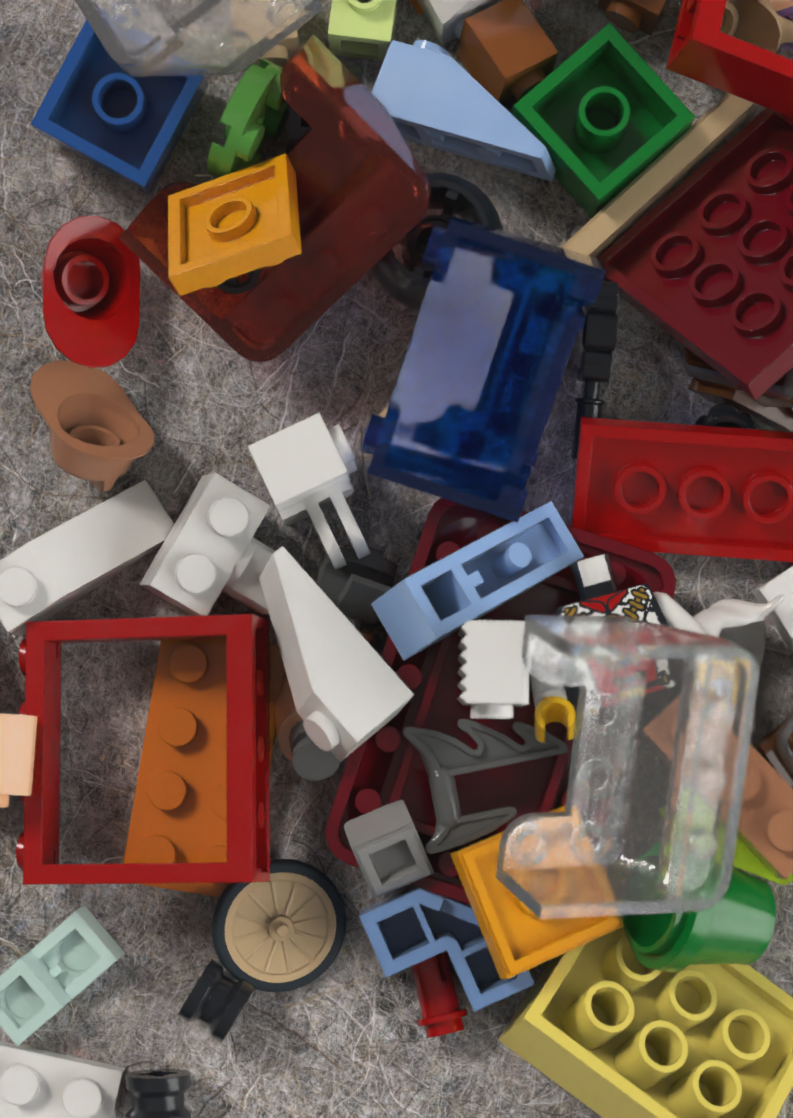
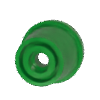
M667 837L654 844L636 863L624 894L623 926L627 940L637 960L645 967L676 972L688 965L752 964L767 949L775 927V899L770 886L763 879L751 876L709 856L700 844L681 838Z

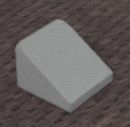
M403 800L394 801L345 823L344 829L351 849L374 899L434 874L426 851Z

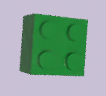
M611 23L607 24L513 106L512 115L546 146L556 168L554 177L591 218L690 129L695 119L691 111Z

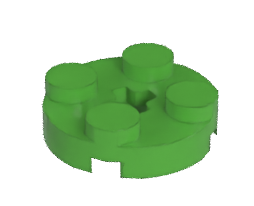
M260 58L259 66L253 63L247 69L235 88L220 120V123L226 125L224 134L225 146L223 147L212 141L207 159V173L218 178L263 162V155L259 151L267 135L277 139L289 117L290 104L285 102L292 86L293 75L288 73L285 68Z

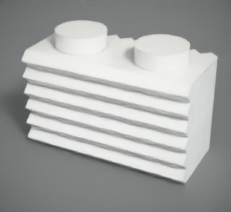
M467 620L458 632V635L462 638L458 648L463 653L460 654L457 660L463 666L457 673L463 680L457 687L463 693L457 700L463 706H470L471 719L513 718V707H522L529 704L530 622Z

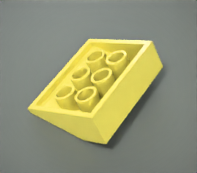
M617 869L606 884L623 924V900L629 877ZM624 927L551 959L498 1039L602 1118H776L793 1087L792 996L749 965H688L676 972L647 968L635 957L627 940Z

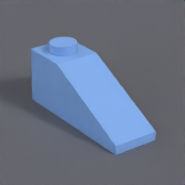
M391 40L365 107L380 133L552 182L556 168L546 146L449 55L447 50L426 40H416L413 45Z
M552 501L403 579L372 602L371 605L402 659L405 661L460 630L467 620L481 618L567 568L570 564L579 561L584 555Z

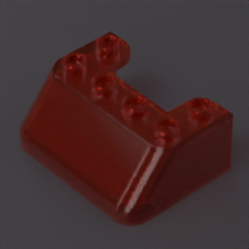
M314 34L289 58L280 76V88L284 99L313 128L287 154L296 172L302 253L287 258L278 265L262 267L257 283L244 293L230 294L215 286L202 288L179 296L168 278V196L196 186V184L185 181L173 182L163 187L118 237L240 356L255 362L270 361L281 355L422 220L431 198L429 180L387 109ZM247 273L237 276L241 283L248 279L249 276Z

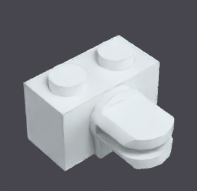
M319 412L247 446L286 527L310 516L335 570L346 566L347 563L322 512L325 509L334 507L358 559L371 554L345 500L354 492L349 474L358 469L354 462L353 452L339 424L327 429Z
M216 472L202 476L139 585L191 616L208 615L221 592L257 613L269 614L259 576L275 550L258 541L253 535L271 505Z

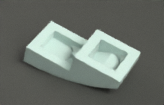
M85 905L73 912L31 951L17 960L0 976V1026L17 1047L125 954Z

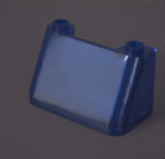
M451 216L447 229L437 225L433 227L422 260V264L434 267L385 417L372 413L360 451L372 455L367 471L368 474L518 523L529 492L525 486L530 475L531 466H535L538 458V446L579 330L583 329L586 321V315L583 312L582 306L588 307L590 302L595 303L606 269L599 259Z

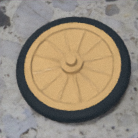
M293 859L270 860V882L229 883L218 899L212 919L213 944L224 968L238 981L246 980L255 985L256 990L265 992L291 991L316 980L336 959L343 945L346 933V911L342 897L334 883L316 867Z

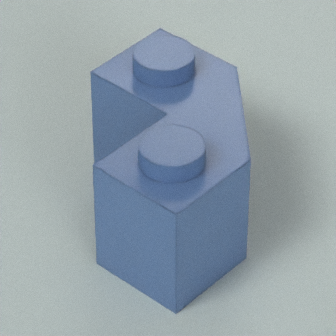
M413 886L360 911L359 917L386 977L447 950L474 1012L535 985L529 970L508 979H500L472 907L469 904Z

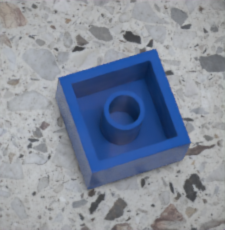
M91 10L31 125L41 135L150 194L209 84L206 74Z

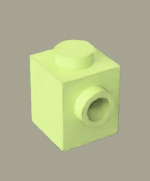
M332 0L328 27L330 54L384 61L391 40H394L399 0Z

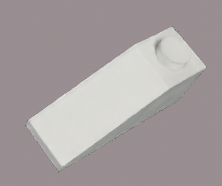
M146 480L141 481L27 542L0 560V621L7 632L19 636L25 635L26 622L48 620L162 546L174 522Z
M282 546L272 554L259 576L296 711L304 720V729L315 745L324 751H331L341 762L393 719L414 694Z

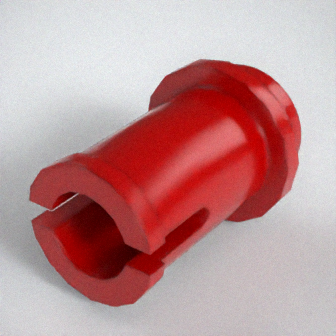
M448 952L437 954L411 966L423 1017L417 1019L418 1026L425 1027L427 1038L465 1029L462 1017L468 1014L466 1008L460 1009Z

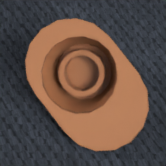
M54 361L42 365L32 375L29 391L35 406L50 428L52 457L57 466L66 473L80 479L89 480L101 493L109 492L117 478H120L132 466L134 460L145 456L154 447L155 433L148 422L140 415L123 388L111 376L98 368H88L71 361Z

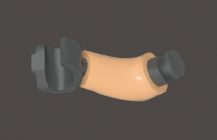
M369 546L368 549L371 554L358 559L353 548L339 547L347 565L335 570L328 554H326L320 567L316 584L370 644L374 633L362 625L364 623L376 628L381 624L371 603L393 587L398 565L391 560L383 558V551ZM285 674L273 712L279 749L287 759L292 761L293 768L300 777L312 781L326 779L335 773L340 761L331 751L320 749L307 735L303 726L304 720L296 711L287 675Z

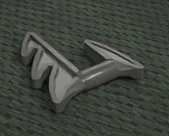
M468 719L459 720L457 727L467 733L477 744L475 750L456 738L436 730L416 727L404 728L403 735L420 753L425 766L436 816L435 832L425 845L427 853L443 852L469 843L493 832L514 818L517 813L514 807L507 806L462 815L454 775L564 754L568 751L567 744L546 731L545 742L541 743L535 737V727L519 721L514 722L511 725V729L523 739V745H519L506 735L478 722Z

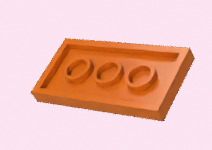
M226 638L161 640L123 863L227 862ZM269 644L271 769L276 738L273 712L286 672L279 647ZM144 883L140 885L220 897L229 883Z

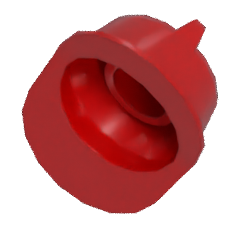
M98 215L79 216L61 225L49 240L40 274L41 290L43 293L42 312L48 336L55 348L67 359L88 368L109 367L125 358L136 343L140 324L141 268L139 252L131 236L112 220Z

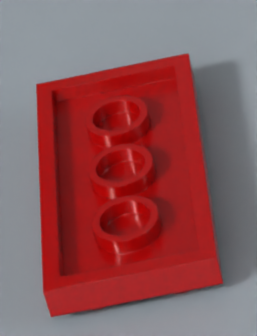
M581 417L570 526L649 552L793 562V432Z

